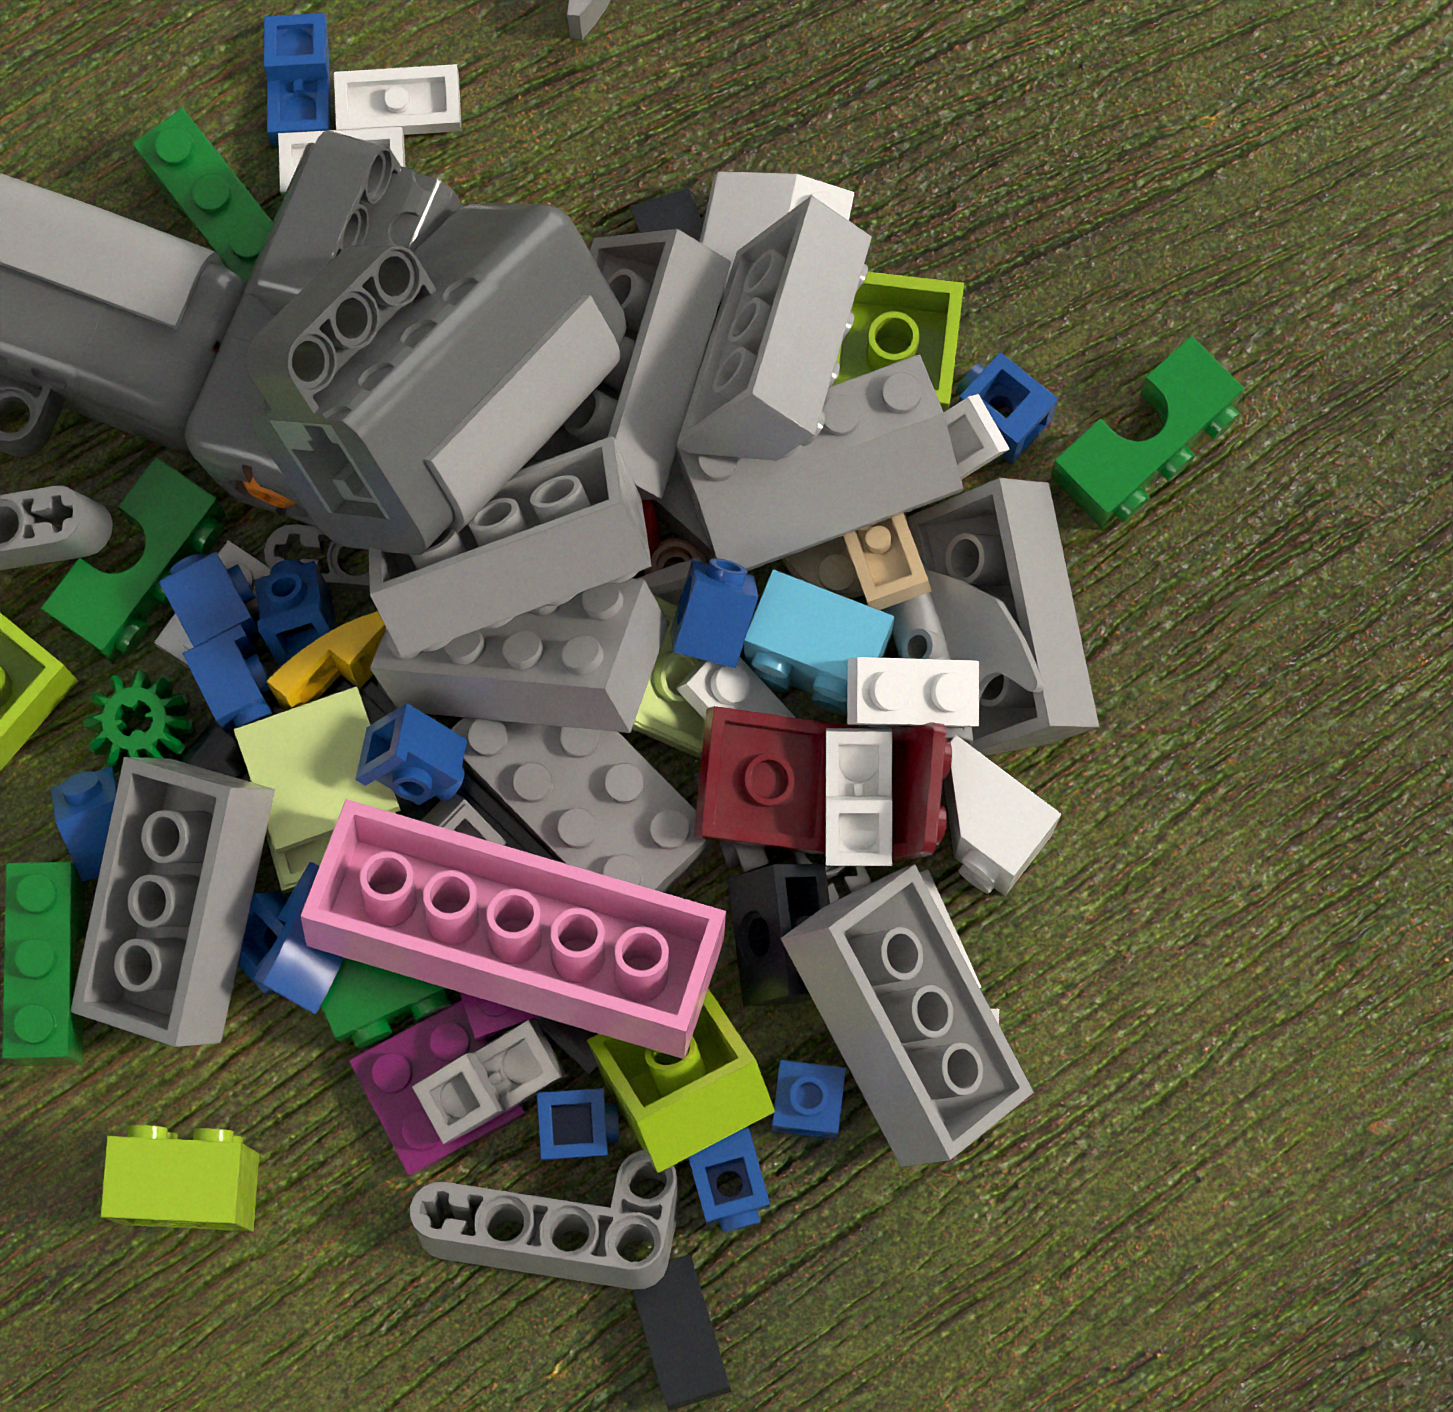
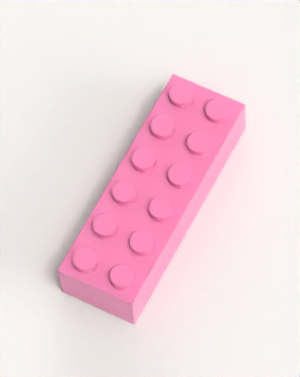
M346 799L300 917L308 947L685 1059L724 942L726 911Z

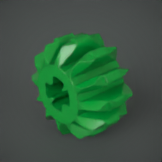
M136 670L132 680V687L129 688L119 675L110 678V685L115 691V694L110 699L102 693H92L91 701L103 713L84 717V727L88 731L98 733L88 743V747L95 756L107 754L104 765L106 768L112 766L115 774L122 769L124 757L164 759L163 755L168 750L177 757H181L186 752L187 748L176 739L175 736L188 735L195 731L193 721L180 716L190 707V702L184 694L171 696L174 684L168 677L162 676L151 685L147 672L145 670ZM132 717L139 720L147 718L151 722V727L146 733L137 729L132 732L127 724Z

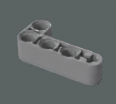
M51 486L0 495V570L86 557L98 553L106 546L111 537L113 527L111 514L104 505L66 486ZM19 522L15 536L10 539L14 526ZM54 523L61 525L62 529L55 526Z
M640 1150L629 1155L622 1162L617 1173L611 1208L456 1183L433 1182L424 1186L415 1194L410 1205V1218L422 1248L430 1255L440 1259L633 1290L646 1289L655 1285L664 1276L668 1267L680 1206V1192L674 1166L657 1173L645 1151ZM646 1179H656L666 1185L658 1196L651 1199H642L632 1193L634 1187ZM444 1213H453L454 1219H445L442 1229H434L432 1222H441ZM514 1220L524 1225L522 1232L510 1241H499L491 1237L494 1228L504 1221ZM468 1228L475 1229L476 1235L471 1236ZM578 1230L589 1236L587 1242L575 1251L565 1252L555 1246L558 1238L568 1231ZM633 1241H645L654 1247L652 1253L646 1259L639 1262H630L620 1256L622 1249Z

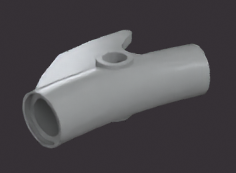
M924 567L932 592L882 609V612L894 616L892 637L899 658L979 661V701L987 684L994 677L1002 674L1018 683L1027 691L1040 693L1044 688V681L1028 643L1005 604L1001 600L964 581L925 569ZM946 727V741L951 742L955 735H957L970 746L974 744L972 727Z

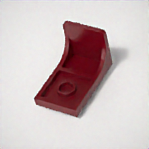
M718 706L706 709L694 838L826 856V728L874 727L842 725ZM929 722L920 726L906 728H874L892 729V864L931 855L935 851L936 845L941 843L946 829V810L943 806H940L942 780L947 777L952 762V746L949 741H946V726L941 723Z

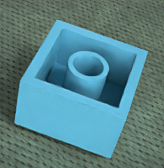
M772 570L746 634L744 661L768 688L779 692H787L789 686L813 694L811 702L816 706L838 715H847L848 659L855 657L885 658L890 646L894 616Z

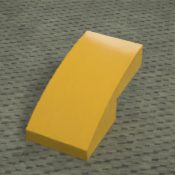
M379 612L361 616L326 633L303 648L267 680V683L279 706L288 711L318 700L340 675L360 689L373 675L370 667L386 630Z

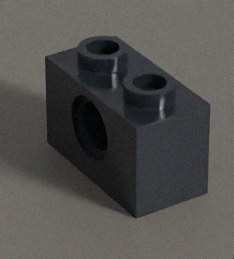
M825 863L776 864L727 878L743 1007L796 1004L812 1000L780 938L821 908L830 904Z

